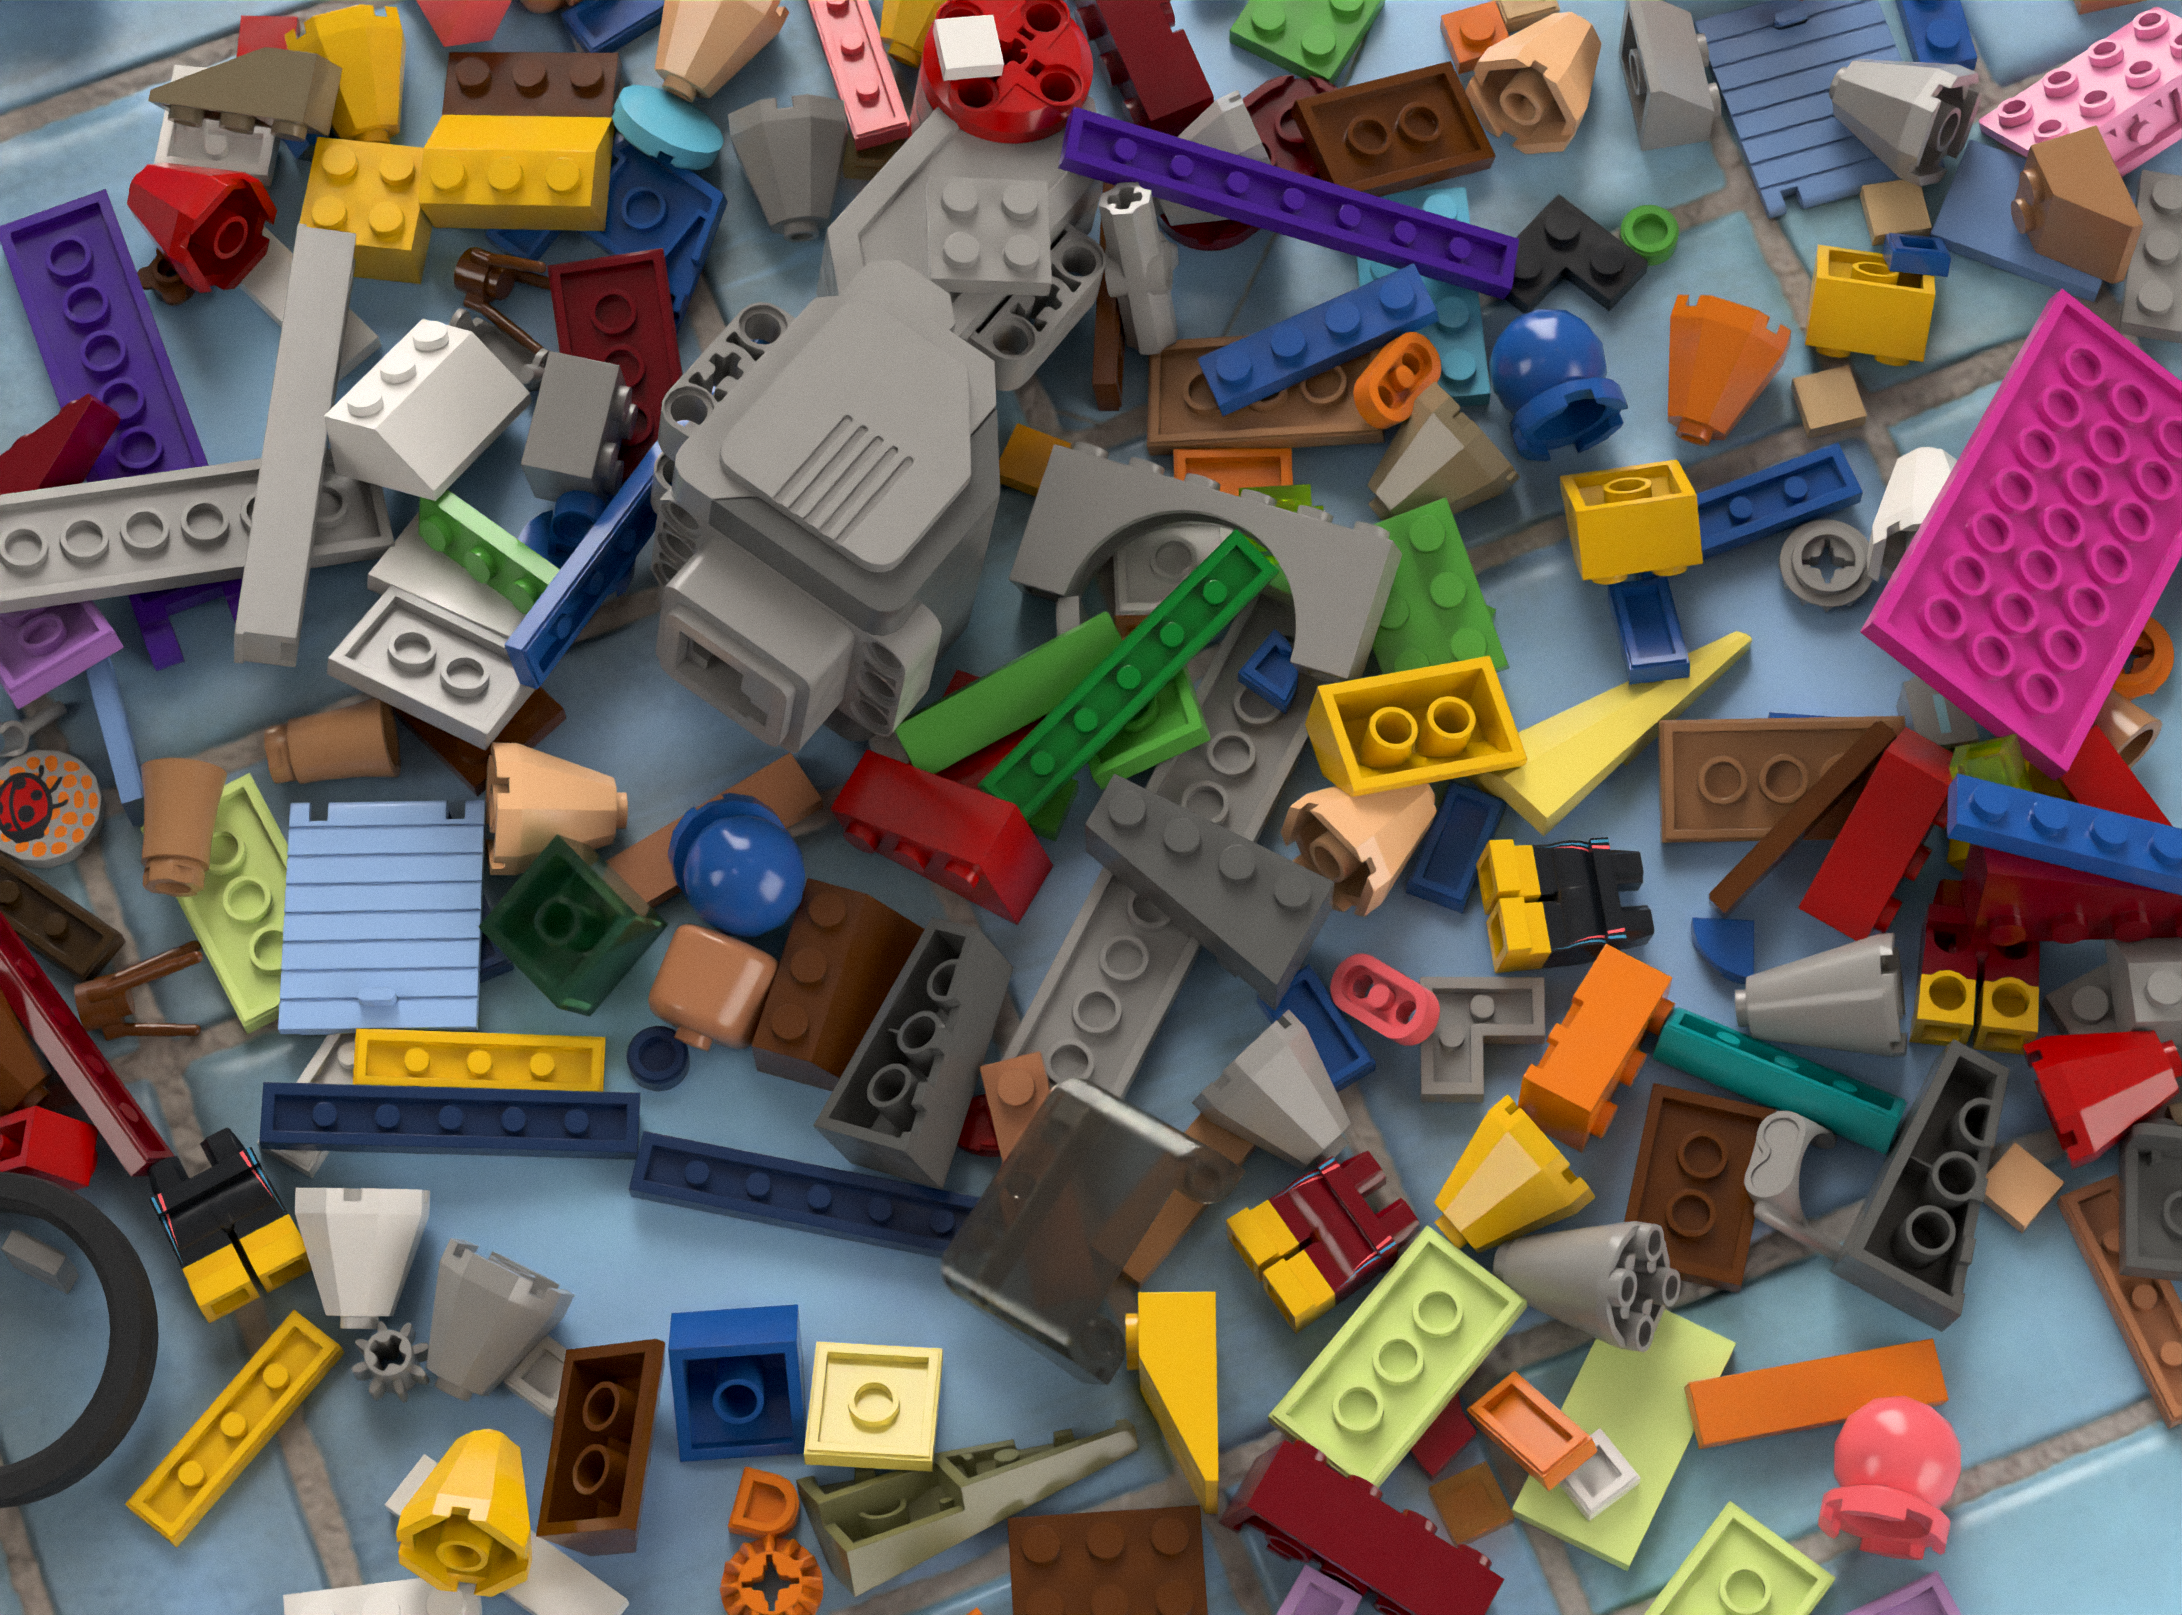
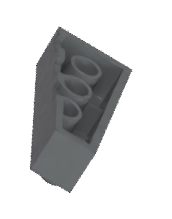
M1114 774L1085 823L1086 852L1144 901L1149 900L1170 918V923L1188 938L1192 936L1217 957V962L1235 978L1237 976L1241 977L1259 993L1258 997L1276 1011L1332 910L1335 882Z
M935 917L931 918L813 1126L851 1164L943 1190L978 1081L979 1067L983 1065L1014 968L978 928Z
M1955 1039L1935 1058L1829 1271L1940 1332L1949 1327L1962 1313L1965 1298L1963 1290L1967 1269L1972 1263L1976 1242L1974 1234L1980 1205L1984 1202L1988 1182L1986 1174L1991 1149L1995 1146L2010 1071L2009 1068Z

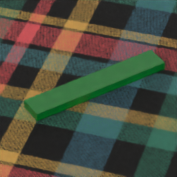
M1235 529L977 784V788L981 792L1016 804L1028 823L1278 575L1279 570Z

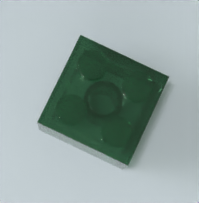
M557 834L478 927L557 1008L590 1017L669 924L590 845Z

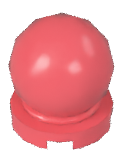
M1905 1395L1875 1398L1849 1415L1834 1445V1477L1840 1488H1833L1823 1495L1818 1526L1833 1539L1838 1536L1839 1529L1861 1537L1859 1550L1889 1558L1923 1560L1925 1547H1932V1550L1938 1554H1944L1951 1521L1939 1509L1951 1500L1961 1473V1445L1951 1423L1931 1406Z

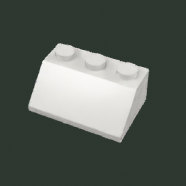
M422 319L324 415L335 472L338 475L436 501L531 404L530 392L472 331L445 325L438 321Z

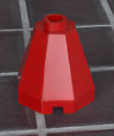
M166 162L147 164L142 171L137 173L130 183L127 205L132 214L186 285L200 293L212 292L210 286L229 290L235 289L267 254L270 239L263 236L262 232L265 221L274 225L277 209L262 182L246 172Z
M2154 1030L2045 1036L2023 1045L2028 1067L2034 1068L2038 1080L2034 1081L2058 1142L2062 1150L2067 1153V1161L2072 1170L2099 1159L2121 1141L2133 1125L2149 1118L2179 1093L2176 1078L2182 1076L2181 1058L2172 1039L2161 1043Z

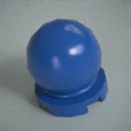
M1537 309L1517 316L1497 337L1489 363L1494 393L1504 408L1514 415L1509 426L1511 437L1519 455L1527 460L1550 461L1551 457L1548 450L1570 444H1575L1577 452L1581 453L1605 441L1622 427L1624 422L1620 412L1621 410L1628 409V404L1620 385L1612 379L1606 378L1607 367L1601 340L1581 318L1567 310Z
M726 793L722 794L724 799L708 802L698 810L692 807L684 814L673 830L668 849V858L672 865L675 882L688 899L689 904L700 920L726 935L757 937L784 925L800 905L805 882L802 851L771 807L753 796Z

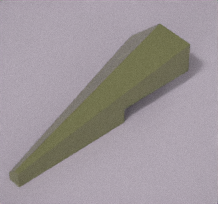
M1125 1418L1115 1420V1427L1079 1439H1075L1072 1429L1054 1431L1053 1443L1018 1450L1014 1439L934 1453L933 1472L895 1470L886 1474L876 1475L874 1468L857 1467L854 1470V1480L819 1486L813 1475L798 1479L796 1483L798 1494L831 1572L854 1597H857L1138 1450L1135 1426Z

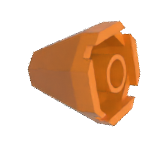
M1678 294L1670 316L1668 423L1677 427L1675 435L1684 441L1700 446H1708L1711 440H1725L1783 366L1791 344V330L1780 324L1777 334L1766 328L1769 316L1759 310L1712 295H1700L1696 306H1689V295Z

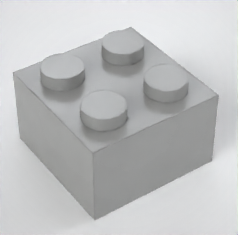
M549 351L521 460L522 469L535 498L556 502L557 498L563 493L579 490L596 495L606 504L608 494L616 496L619 492L624 472V461L617 460L622 438L631 440L638 416V405L631 404L632 388L627 387L620 365Z

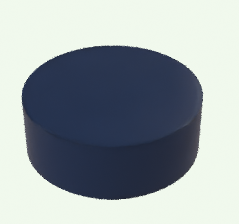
M665 1026L648 1027L637 1033L629 1043L626 1055L627 1064L633 1079L641 1087L651 1091H666L676 1087L686 1077L690 1068V1054L687 1044L674 1038L675 1030Z

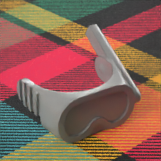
M460 308L453 314L449 326L472 331L529 392L540 389L549 350L542 348L534 355L499 327L479 317L472 320L468 311Z
M1792 1111L1775 1112L1767 1116L1758 1128L1751 1160L1745 1173L1744 1184L1749 1197L1755 1204L1754 1216L1786 1236L1835 1261L1842 1245L1811 1227L1805 1219L1799 1197V1175L1802 1159L1808 1144L1810 1143L1818 1148L1832 1149L1836 1146L1837 1136L1832 1134L1831 1130Z

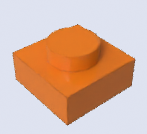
M1495 0L1441 15L1440 29L1458 74L1473 71L1478 60L1489 47L1509 37Z

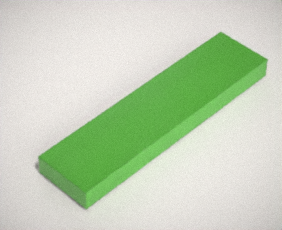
M1105 611L905 717L894 732L912 766L935 774L1050 713L1123 640L1109 613Z

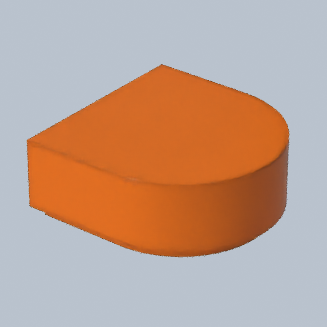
M745 1466L727 1526L729 1533L757 1540L766 1537L768 1534L777 1538H783L788 1535L796 1526L801 1511L795 1487L781 1475Z

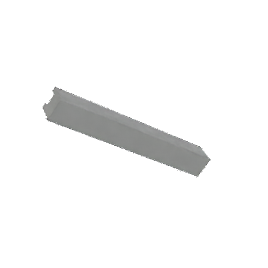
M300 223L297 225L235 624L234 663L243 664L244 661L296 667L329 446L324 415L335 405L356 259L353 258L356 233L307 227V224Z

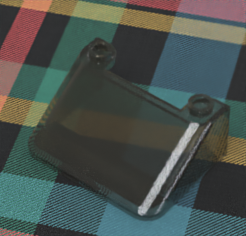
M1082 1078L1064 1080L1055 1085L1048 1093L946 1249L941 1260L943 1282L955 1296L1080 1382L1108 1385L1123 1362L1125 1341L1119 1328L1096 1311L1174 1189L1191 1201L1201 1204L1216 1203L1231 1194L1245 1173V1170L1218 1151L1089 1080Z

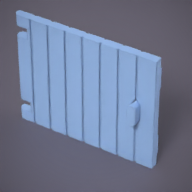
M447 800L329 802L327 821H311L312 805L310 802L290 804L278 1031L280 1034L335 1035L337 1033H356V1028L446 1032L478 1031L486 800H466L465 819H448L449 805Z

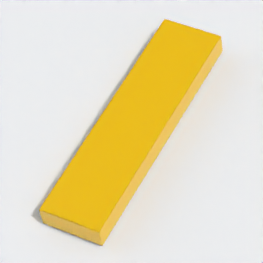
M356 1028L353 1085L604 1092L606 1037Z
M293 1310L125 1503L127 1508L177 1548L345 1353L343 1348L296 1310Z

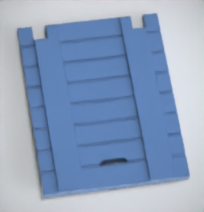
M1771 0L1694 21L1695 33L1705 34L1709 50V70L1714 82L1718 86L1723 106L1731 122L1738 144L1741 147V152L1750 170L1752 180L1768 219L1787 213L1783 197L1796 194L1801 209H1807L1858 195L1863 185L1902 180L1834 116L1832 99L1829 97L1830 85L1837 71L1842 67H1848L1854 60L1902 61L1878 0ZM1942 158L1938 166L1945 168Z

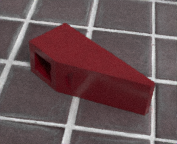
M89 393L80 399L67 403L61 408L57 416L33 433H28L18 438L9 450L0 455V495L83 483L121 421L119 413Z

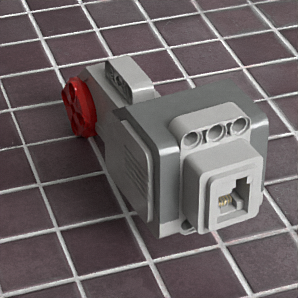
M947 0L939 7L935 19L981 15L994 16L1004 61L1002 76L943 81L933 35L934 20L924 42L908 127V140L827 228L816 291L817 297L807 305L797 318L771 303L758 302L748 305L737 314L670 388L662 400L658 431V443L662 452L654 464L650 499L652 508L657 514L650 570L659 581L658 603L661 608L655 650L656 655L660 660L662 669L671 678L770 746L777 747L780 745L789 752L798 753L822 724L849 741L862 742L873 738L875 735L890 736L929 689L933 668L968 627L1000 497L996 390H1015L1029 380L1094 304L1106 265V255L1102 247L1095 240L1087 236L1092 230L1104 182L1058 169L1067 118L1072 109L1078 107L1097 113L1094 99L1088 96L1093 77L1091 49L1085 35L1070 17L1069 8L1063 0ZM928 176L1048 181L1052 274L1049 296L946 292L928 279L926 185ZM1068 272H1077L1083 276H1074ZM1030 318L1035 319L1034 326L1030 323ZM764 339L770 342V344H757L751 340ZM999 350H1009L1016 355H1005L999 352ZM713 386H715V393L712 395ZM689 420L685 426L677 423V421Z

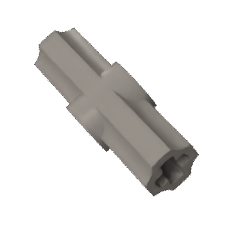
M1138 182L1117 183L1111 190L1101 193L1099 210L1107 245L1105 250V279L1108 294L1110 297H1117L1127 346L1138 350L1140 355L1160 354L1164 348L1176 344L1178 327L1171 290L1173 270L1179 265L1178 247L1176 244L1169 242L1164 237L1162 231L1158 229L1151 190L1142 188Z

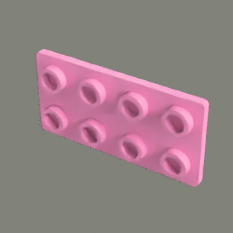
M2154 7L2138 14L2133 21L2107 38L2093 43L2088 50L2060 68L2048 72L2043 79L2015 97L2003 101L1998 108L1979 119L1981 132L2027 157L2031 145L2097 125L2121 177L2125 176L2182 139V18L2160 7Z

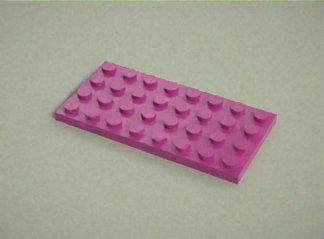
M2064 289L2059 290L2048 300L1860 631L1869 640L2053 781L2068 772L2182 556V381Z

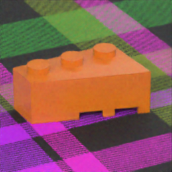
M1605 944L1573 995L1571 1001L1573 1004L1561 1025L1556 1023L1546 1041L1549 1043V1046L1538 1066L1530 1064L1522 1078L1518 1108H1521L1543 1133L1581 1153L1592 1135L1599 1139L1604 1137L1618 1110V1106L1611 1102L1614 1094L1621 1083L1628 1087L1633 1085L1647 1057V1054L1639 1049L1649 1032L1657 1036L1661 1034L1665 1023L1673 1012L1676 1003L1668 999L1673 977Z

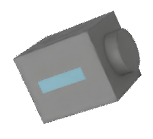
M1914 676L1910 681L1903 682L1896 708L1898 716H1905V727L1965 759L1966 751L1976 749L1979 736L1974 719L1918 676Z

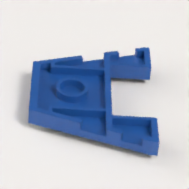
M624 138L612 148L605 231L576 232L610 256L659 248L664 249L675 326L678 335L728 201L724 193L691 170L677 168L670 164L673 158L668 154L660 151L657 158L652 155L649 156ZM489 229L485 236L491 245L505 255L538 261L563 230Z

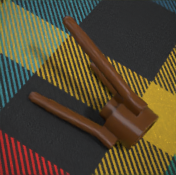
M478 247L467 249L459 258L454 271L455 288L466 294L463 306L481 313L534 355L544 348L489 303L496 299L500 301L506 299L511 293L515 281L551 291L549 277L537 274L546 271V264L527 258L491 253Z
M197 940L190 941L116 973L75 984L74 996L76 1007L85 1031L90 1032L102 1029L106 1041L125 1036H198L201 1033V1028L197 1024L125 1022V1016L135 1014V1004L131 988L200 963L203 960V954L199 951L201 949L200 942Z

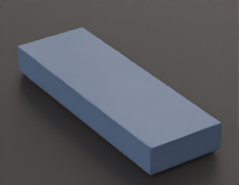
M108 656L85 671L120 800L132 826L135 827L144 824L141 762L115 667L111 657Z

